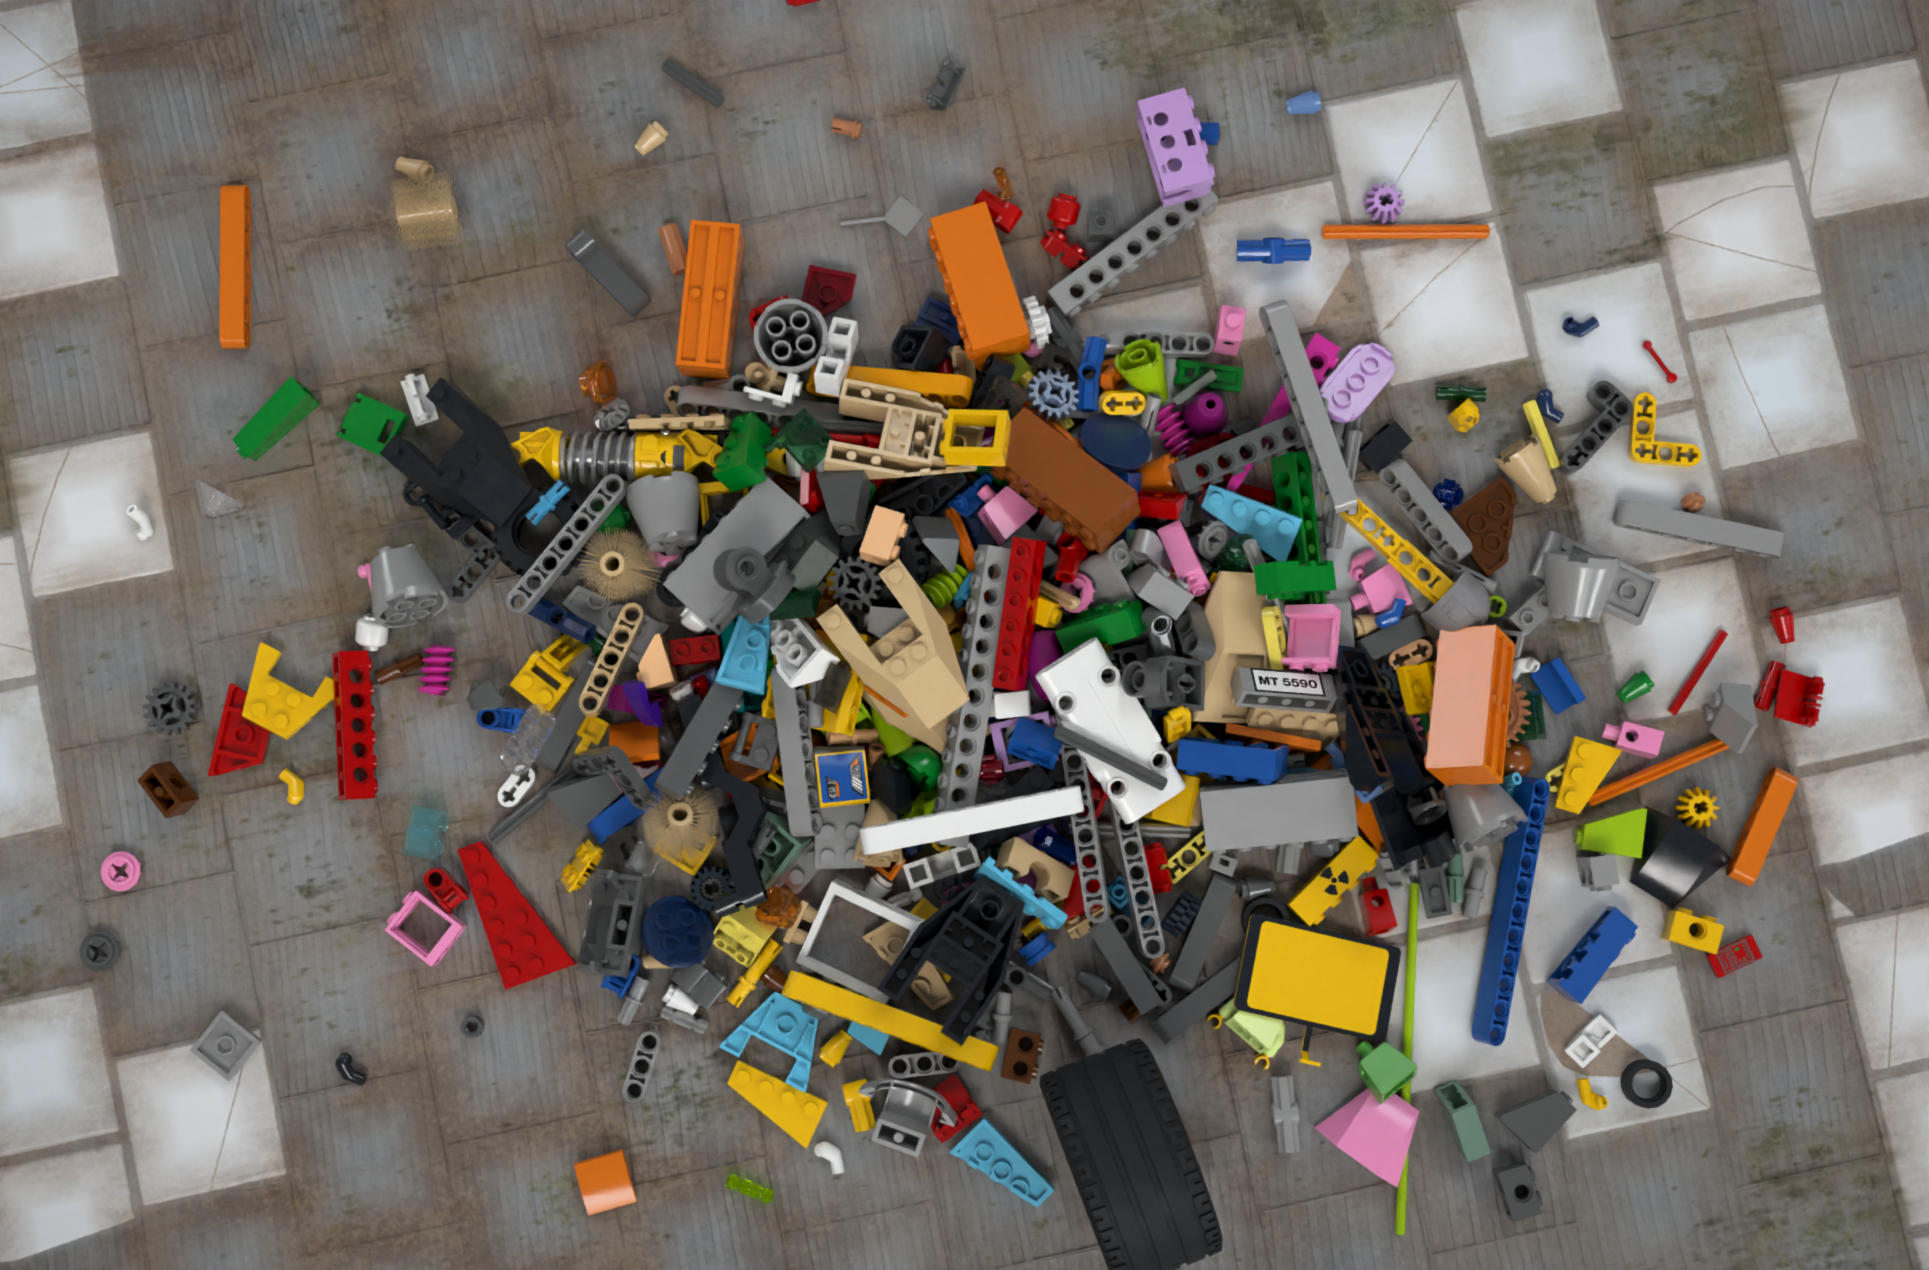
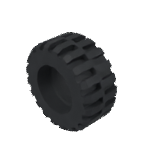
M538 485L532 486L534 489L503 528L492 524L495 527V531L491 532L492 540L496 544L493 546L495 552L501 557L500 560L504 565L522 577L539 556L531 555L522 548L519 539L520 530L527 519L525 514L540 500L539 496L541 494L545 495L551 488L549 486L544 488ZM565 494L556 504L557 508L554 511L550 510L549 513L554 514L564 527L580 507ZM581 520L577 525L578 531L586 530L588 521ZM565 539L562 542V550L567 551L572 547V539ZM583 546L582 551L578 552L560 575L566 576L571 573L570 569L572 567L577 568L581 563L577 559H580L581 555L585 556V552L588 549ZM556 558L547 560V570H552L556 567ZM539 577L533 578V580L541 582Z
M873 513L866 515L863 534L841 535L840 560L844 559L848 563L849 556H854L855 561L860 556L859 550ZM903 519L908 524V529L905 537H900L898 542L902 554V564L920 587L923 580L928 577L929 571H927V566L931 564V557H928L927 550L929 549L922 542L914 523L911 520ZM839 561L834 567H841ZM852 566L857 572H864L862 567ZM842 575L841 583L843 585L844 577ZM859 578L854 579L853 587H858ZM869 580V585H868V589H869V590L871 589V584H872V583H871V580ZM878 583L884 586V588L877 590L880 598H872V606L889 607L900 604L885 583ZM848 594L852 595L853 599L860 600L855 594Z

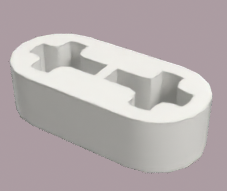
M520 766L515 769L498 792L497 798L500 804L505 807L517 806L537 780L536 771L530 766ZM529 771L528 777L530 781H523L519 786L518 783L522 778L519 775L520 772L526 773ZM516 787L517 790L513 794L515 800L506 802L505 791L511 792Z

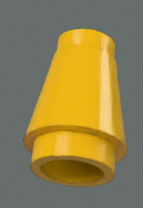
M841 1029L820 1048L821 1052L817 1056L833 1068L836 1064L840 1063L853 1038Z

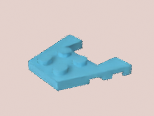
M775 991L719 1047L740 1057L751 1035H754L797 1058L785 1083L805 1093L808 1087L819 1020L805 1014L801 1009V1004Z

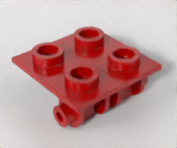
M1781 669L1773 717L1810 728L1815 726L1816 722H1819L1820 709L1818 708H1821V704L1816 703V701L1823 699V697L1818 695L1823 694L1824 678L1813 676L1812 678Z
M955 1073L932 1089L948 1101L958 1117L954 1127L941 1123L942 1112L938 1107L936 1108L930 1127L941 1143H944L983 1115Z

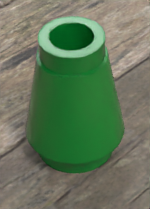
M1642 670L1639 673L1635 672L1616 692V695L1626 704L1651 692V688L1655 685Z

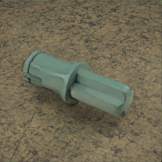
M1456 854L1448 862V876H1445L1448 879V893L1451 903L1463 902V879H1466V876H1463V854Z

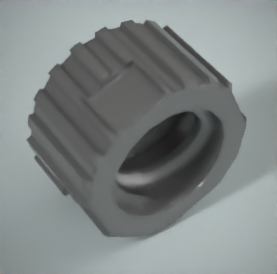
M472 1015L461 1022L460 1029L466 1037L476 1038L483 1032L485 1024L482 1018ZM470 1021H475L478 1024L475 1032L468 1030V1023Z

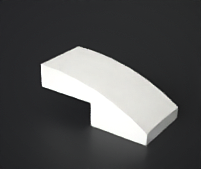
M1598 1012L1578 1032L1564 1051L1584 1068L1601 1052L1600 1048L1618 1031Z

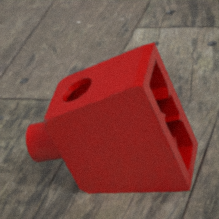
M1375 876L1362 879L1364 893L1358 897L1366 937L1391 932L1398 925L1387 888L1379 889ZM1371 900L1376 901L1378 903V907L1374 906Z

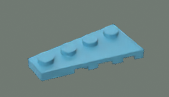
M1209 484L1201 505L1203 509L1246 539H1255L1259 548L1277 561L1287 560L1303 519L1215 484L1211 486Z
M773 612L753 625L749 624L739 615L715 680L718 684L764 695Z
M990 856L975 872L973 876L975 879L983 875L1024 902L1023 912L1041 919V923L1044 926L1058 930L1065 923L1068 915L1044 897H1038L1037 899L1034 896L1033 889L1027 884H1017L1012 878L1013 874L1007 869L1001 871L994 866L996 861Z
M985 1116L949 1151L950 1154L963 1159L968 1165L987 1174L995 1182L1003 1184L1011 1192L1035 1207H1038L1055 1191V1187Z

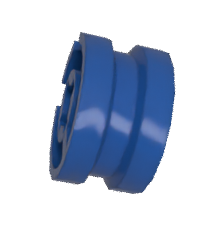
M1045 930L1018 950L1021 956L1027 958L1026 963L1030 967L1057 947L1053 941L1048 939L1049 935Z

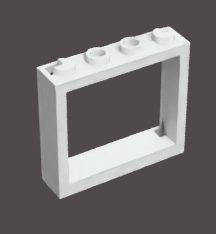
M836 878L828 888L796 963L801 964V968L807 972H817L823 975V979L830 983L836 984L838 982L846 986L845 989L850 992L861 993L869 999L886 1005L890 998L879 992L877 988L808 956L835 895H838L911 930L904 947L919 924L925 920Z

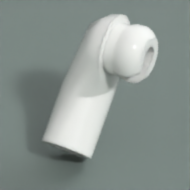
M131 505L127 509V514L139 524L140 528L135 531V534L144 541L153 535L151 522L148 515L139 507Z

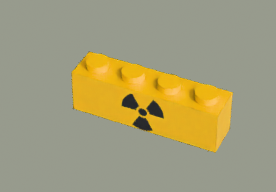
M1359 835L1358 837H1353V840L1347 841L1340 848L1339 853H1335L1286 905L1305 925L1311 926L1314 924L1316 926L1326 916L1324 912L1330 906L1334 908L1343 899L1341 894L1346 889L1351 891L1360 882L1358 877L1364 871L1369 873L1377 865L1375 860L1379 855Z

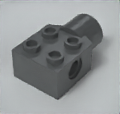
M1169 655L1148 658L1146 663L1133 661L1124 669L1122 687L1128 696L1143 698L1148 709L1170 711L1183 705L1184 708L1188 707L1190 713L1204 711L1205 662Z

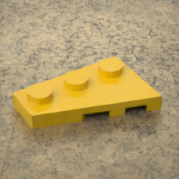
M1573 736L1553 807L1574 814H1580L1623 750Z

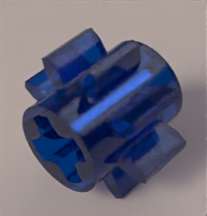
M1445 478L1444 483L1439 482L1435 485L1433 495L1444 509L1451 510L1452 505L1457 506L1462 502L1463 489L1460 487V484L1456 483V480Z

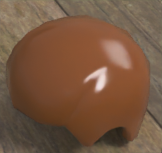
M1512 741L1510 742V747H1506L1503 777L1513 773H1519L1523 777L1530 771L1533 759L1530 750L1523 743Z

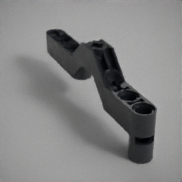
M701 692L677 701V707L685 730L704 700ZM718 745L713 754L708 752L704 759L708 764L702 772L700 779L706 791L719 788L731 794L739 816L730 837L721 841L735 886L734 890L713 897L716 912L722 918L739 912L741 905L748 909L768 901L767 891L752 847V842L767 814V810L758 787L728 773L720 745Z

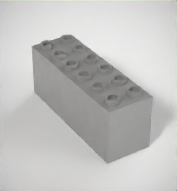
M766 477L765 482L753 485L752 490L745 497L737 501L735 508L727 516L721 518L718 526L702 539L701 544L693 552L685 557L684 562L677 570L672 571L668 575L663 585L719 636L739 615V613L735 615L731 612L732 606L739 595L735 591L723 589L716 582L713 575V565L717 556L728 549L751 547L762 554L767 566L794 529L811 516L769 477Z
M1346 768L1287 774L1272 781V784L1257 783V779L1248 778V781L1224 780L1199 783L1206 852L1211 851L1212 854H1223L1227 852V849L1246 852L1252 850V847L1262 846V849H1274L1277 847V844H1287L1288 847L1301 846L1302 842L1312 841V844L1327 843L1328 839L1347 842L1353 840V837H1358L1354 787L1350 784Z

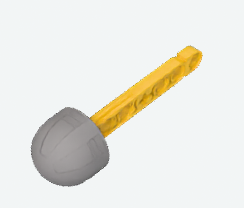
M1320 490L1321 498H1322L1323 501H1324L1322 492H1321V490ZM1358 498L1355 514L1351 515L1346 511L1339 513L1348 524L1387 558L1386 561L1431 601L1422 612L1421 617L1438 632H1440V629L1456 631L1464 627L1483 626L1490 613L1488 592L1466 569H1463L1451 580L1407 539L1401 538ZM1364 519H1371L1374 522L1375 529L1373 531L1364 529ZM1381 528L1383 531L1375 538L1373 535ZM1390 537V538H1391V541H1390V544H1391V545L1384 546V545H1383V542H1384V539H1383V538ZM1401 552L1410 554V564L1406 565L1400 561L1399 555ZM1423 568L1429 572L1430 578L1428 581L1419 579V569ZM1436 578L1438 581L1434 583L1430 588L1428 585L1432 583Z

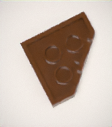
M1503 476L1449 514L1470 539L1473 548L1468 555L1486 577L1508 562V547L1512 534L1513 512L1517 494Z

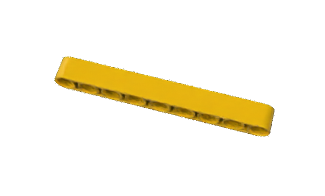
M790 970L781 993L793 1000L991 1072L999 1047L968 1036L963 1045L959 1046L940 1033L944 1027L942 1025Z

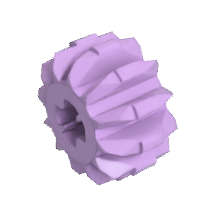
M1385 181L1381 184V187L1378 184H1374L1372 190H1367L1365 194L1367 199L1363 201V205L1368 207L1365 211L1366 215L1374 214L1372 221H1376L1379 217L1382 224H1385L1387 218L1393 222L1396 219V215H1401L1403 212L1401 207L1404 206L1405 200L1400 199L1403 194L1402 191H1394L1396 184L1388 188V184ZM1383 199L1387 201L1385 206L1380 204Z

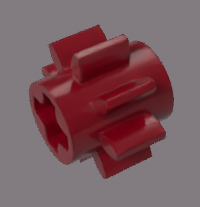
M996 754L982 756L983 761H981L979 780H985V785L999 783L998 778H1004L1005 776L1003 760L996 759Z

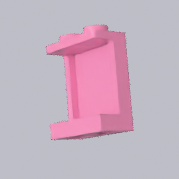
M1334 604L1285 605L1284 615L1290 620L1287 656L1281 659V663L1289 671L1304 672V669H1312L1316 672H1327L1328 669H1336L1341 610Z

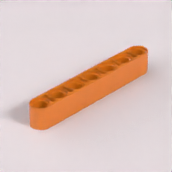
M222 185L220 189L219 337L223 349L249 348L251 341V193L248 185Z

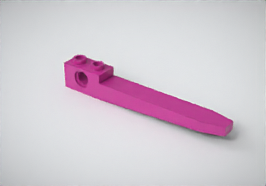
M1315 333L1305 352L1309 363L1311 360H1316L1321 365L1320 369H1314L1311 366L1318 389H1320L1327 379L1324 373L1328 368L1332 370L1340 359L1337 353L1341 348ZM1284 385L1280 388L1259 427L1284 417L1291 408ZM1262 438L1261 445L1265 448L1268 441ZM1247 451L1242 456L1243 459H1246ZM1253 464L1244 466L1246 471L1231 476L1225 489L1236 492Z

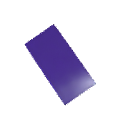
M632 680L622 683L626 698L639 720L644 725L663 726L661 709L658 702L648 700V690L645 683Z

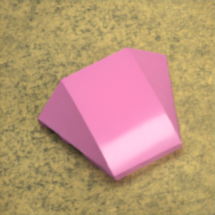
M1367 1088L1314 1128L1367 1169L1398 1188L1419 1110L1395 1093L1380 1105L1369 1088Z

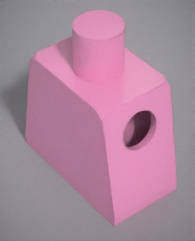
M1221 305L1218 308L1212 353L1237 355L1242 342L1246 308ZM1223 342H1232L1233 344H1225Z
M986 484L977 493L985 503L978 512V516L999 546L1024 523H1027L1038 511L1008 486L996 494Z
M1389 563L1359 582L1357 587L1360 593L1349 597L1354 611L1366 606L1370 614H1378L1390 610L1395 598L1407 601L1405 607L1413 603L1400 573Z
M1623 721L1619 727L1606 723L1602 733L1603 738L1615 741L1614 748L1651 760L1658 756L1664 736V731ZM1626 733L1632 735L1633 742L1626 739Z

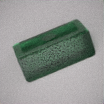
M821 591L789 592L779 606L769 614L770 620L814 617L817 613Z

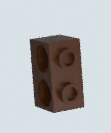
M1011 1026L1000 1074L1001 1078L1030 1084L1031 1078L1036 1079L1039 1064H1035L1036 1055L1042 1054L1044 1040L1040 1039L1041 1034L1039 1032ZM1023 1037H1029L1033 1041L1032 1047L1028 1050H1023L1018 1045L1019 1040ZM1019 1061L1026 1063L1027 1071L1024 1074H1016L1013 1071L1015 1063Z

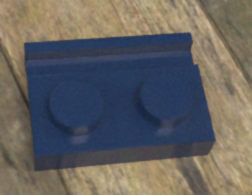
M928 295L913 326L935 327L952 343V347L958 346L961 340L956 316H953L950 305Z

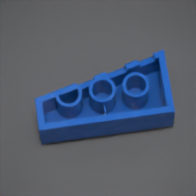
M1184 737L1179 739L1177 769L1184 770V774L1199 775V772L1209 773L1208 777L1223 778L1224 775L1233 776L1235 781H1248V778L1257 779V783L1272 784V781L1287 775L1289 745L1280 744V747L1276 749H1269L1268 743L1248 744V747H1246L1242 741H1224V744H1220L1219 739Z
M1608 906L1547 978L1546 982L1568 1001L1582 1004L1611 963L1620 955V951L1625 944L1633 940L1638 926L1619 909Z

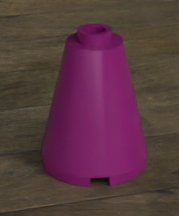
M1202 391L1195 393L1183 403L1180 417L1181 420L1186 421L1182 426L1184 429H1190L1188 432L1190 436L1204 439L1217 434L1227 425L1229 413L1221 397L1212 392Z
M1056 630L1035 632L1032 641L1028 677L1038 698L1044 699L1045 702H1050L1035 675L1063 655V649L1055 633Z

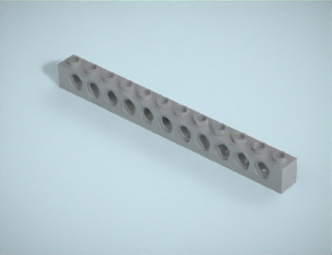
M978 545V549L974 553L975 569L974 574L970 578L971 594L970 599L966 603L967 618L962 628V648L958 652V662L967 691L969 693L970 690H973L974 696L971 701H968L951 714L950 723L947 724L946 748L942 751L943 767L942 772L938 776L939 792L938 797L934 801L935 813L973 806L975 804L993 693L992 681L1011 549ZM990 566H992L994 570V573L991 578L988 575V568ZM988 590L990 597L985 602L984 593ZM984 615L986 622L985 625L981 627L980 618ZM978 640H980L982 643V647L980 651L977 652L976 643ZM974 665H977L978 672L973 677L972 668ZM968 714L970 717V721L968 725L965 726L964 718ZM965 739L966 746L961 751L960 742ZM961 764L962 771L959 775H956V767ZM957 789V798L952 800V792ZM969 835L935 841L934 843L968 848Z

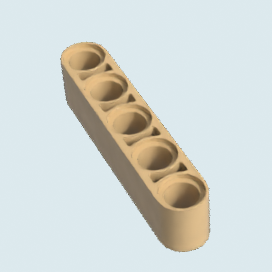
M628 603L622 608L579 698V707L586 717H596L602 712L644 623L643 609L637 603ZM631 611L639 613V618L635 621H629L626 619V615ZM626 633L629 639L625 643H618L615 640L618 634ZM609 655H616L619 658L618 662L614 665L606 664L605 660ZM605 677L608 679V683L606 686L599 688L595 686L596 679ZM589 699H594L598 702L593 710L584 708L585 702Z

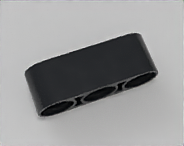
M992 353L985 361L974 383L969 405L962 409L995 410L1013 376L1015 365Z

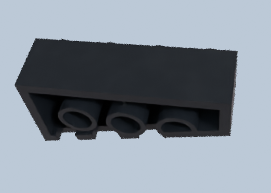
M966 472L925 475L870 504L872 511H874L875 505L903 513L905 514L904 519L911 521L915 516L933 517V515L965 489L971 481Z

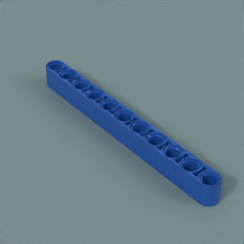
M1521 777L1522 782L1516 785L1514 801L1524 810L1528 821L1525 823L1520 821L1516 824L1519 829L1506 837L1471 1031L1475 1041L1492 1046L1501 1045L1506 1036L1550 792L1549 783L1542 778Z

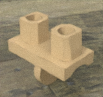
M762 359L761 362H750L745 367L744 373L747 380L754 383L762 391L769 393L770 389L782 392L786 378L782 377L778 371L769 367Z
M803 899L794 917L791 915L795 907L788 904L785 912L777 911L776 915L782 918L778 927L785 930L788 921L791 922L783 939L784 942L788 944L791 942L799 945L804 944L809 932L800 929V923L803 919L813 924L818 910L809 905L810 902Z

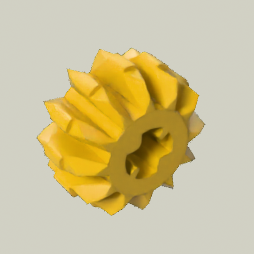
M1694 787L1692 791L1690 789L1684 790L1685 797L1678 796L1677 800L1682 804L1675 806V810H1681L1682 813L1677 818L1679 820L1686 819V826L1690 827L1693 825L1695 829H1701L1702 825L1705 827L1711 825L1710 819L1716 820L1718 818L1713 813V810H1719L1720 807L1717 805L1713 806V802L1717 800V797H1709L1710 790L1704 789L1701 792L1700 787ZM1695 804H1699L1700 812H1695L1697 808H1694Z

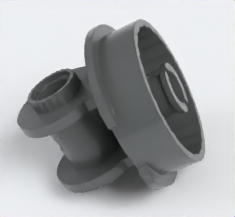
M751 547L725 550L717 556L713 565V575L718 585L725 590L735 591L739 595L732 606L731 612L735 615L739 613L751 625L760 622L773 612L788 595L796 580V576L787 569L788 563L783 560L779 564L771 562L766 566V561L762 554Z

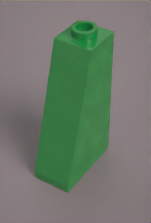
M290 377L232 439L237 445L235 450L244 459L248 457L257 461L321 403L305 385Z

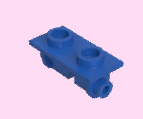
M989 472L981 473L948 503V506L963 517L968 518L984 503L977 493L986 484L994 492L998 490L992 485L993 476Z

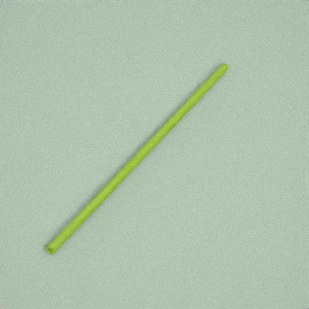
M1419 883L1410 884L1408 903L1402 1054L1411 1061L1413 1051ZM1411 1081L1401 1088V1098L1409 1104L1411 1100ZM1408 1153L1396 1194L1395 1234L1405 1235Z

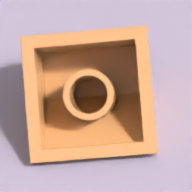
M660 633L655 634L638 665L640 672L636 673L638 681L644 682L649 692H656L680 683L676 669L671 665L670 649L666 637Z

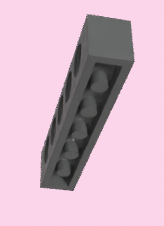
M1291 413L1168 465L1178 492L1187 491L1188 495L1202 490L1201 484L1209 482L1210 486L1223 481V475L1231 472V475L1235 476L1246 471L1244 466L1252 463L1256 467L1267 462V456L1274 454L1275 458L1289 453L1288 447L1295 445L1298 449L1305 446L1294 413ZM1284 429H1287L1290 433L1289 441L1283 437ZM1262 438H1265L1269 443L1267 450L1261 445ZM1241 447L1247 451L1246 459L1240 456L1239 450ZM1219 456L1225 459L1226 465L1224 468L1218 465L1217 460ZM1197 465L1201 466L1204 470L1202 478L1196 474Z

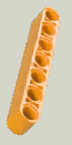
M817 364L814 365L810 370L807 380V391L817 396L838 397L816 392L814 373ZM850 366L846 376L848 379L916 391L921 394V397L933 403L936 401L944 405V407L965 408L969 405L974 386L973 380L964 375Z

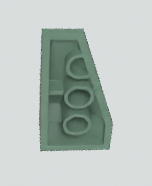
M767 812L758 830L759 832L765 821H770L768 827L772 823L778 827L777 833H775L757 861L767 895L814 837L792 836L788 818L771 812Z

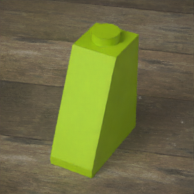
M1632 809L1578 825V829L1575 830L1573 836L1576 850L1641 858L1647 809Z

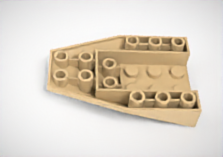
M1220 570L1204 606V612L1216 644V651L1214 656L1205 662L1204 711L1191 712L1192 721L1247 724L1246 717L1251 707L1235 706L1230 682L1238 667L1271 669L1262 621V610L1264 607H1268L1264 596L1257 595L1254 573ZM1188 654V659L1199 660Z

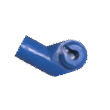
M1395 598L1390 610L1380 613L1375 617V624L1380 628H1388L1398 624L1407 601Z

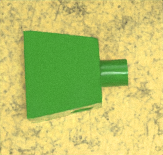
M1365 1040L1356 1048V1052L1363 1058L1359 1062L1358 1073L1380 1105L1416 1076L1418 1066L1386 1042L1374 1049Z

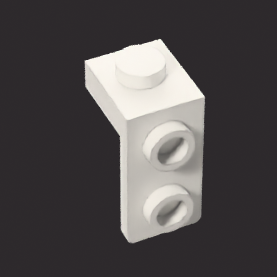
M788 373L782 396L744 386L743 391L749 394V399L762 402L763 398L772 400V405L786 408L787 404H794L795 396H800L803 382L800 381L801 377L799 375Z

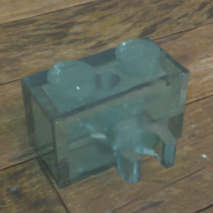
M413 805L402 854L437 860L438 855L441 856L444 848V841H441L443 831H446L449 825V817H446L447 811Z

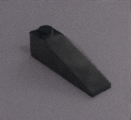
M1037 765L997 801L1058 788L1044 770ZM1060 817L970 834L969 841L980 852L1004 843L1015 836L1024 835L1032 830L1053 824Z

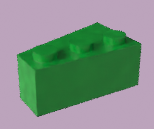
M753 412L742 416L739 415L732 421V428L723 443L724 447L715 463L716 466L712 475L731 492L766 481L767 476L763 471L764 467L768 466V459L765 458V454L770 450L772 430Z
M1275 561L1253 565L1257 595L1267 596V600L1300 601L1305 600V595L1337 590L1333 561L1319 563L1308 561V564H1299V561Z
M1122 599L1113 605L1103 603L1094 609H1090L1088 606V610L1076 613L1075 617L1056 630L1055 633L1065 655L1094 637H1097L1100 643L1107 642L1109 646L1135 638L1146 630V627L1141 622L1143 608L1139 599L1133 601Z

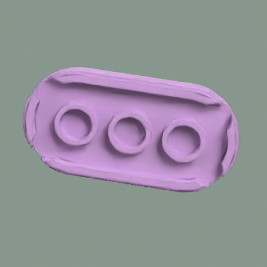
M1376 343L1355 346L1325 380L1319 391L1321 397L1328 399L1329 419L1340 423L1356 420L1387 385L1394 373L1395 365L1391 353L1385 347Z

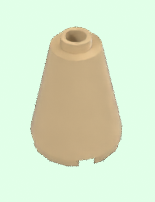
M1536 434L1529 435L1531 440L1525 442L1522 438L1499 453L1502 457L1501 459L1495 458L1494 461L1535 503L1541 502L1546 504L1555 498L1554 493L1557 489L1540 439Z
M876 796L869 803L862 828L897 821V815ZM859 834L853 859L855 862L858 861V858L862 859L863 865L891 867V862L897 861L898 866L903 863V851L900 848L864 855Z

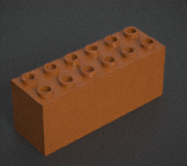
M1024 407L1011 420L1006 466H990L991 474L999 481L1005 480L1008 486L1018 495L1021 493L1027 497L1026 500L1031 506L1036 509L1040 507L1044 510L1045 515L1052 522L1056 523L1058 521L1061 523L1069 535L1072 537L1078 536L1087 549L1090 551L1095 549L1098 553L1102 554L1141 512L1137 491ZM994 439L987 445V447H993Z

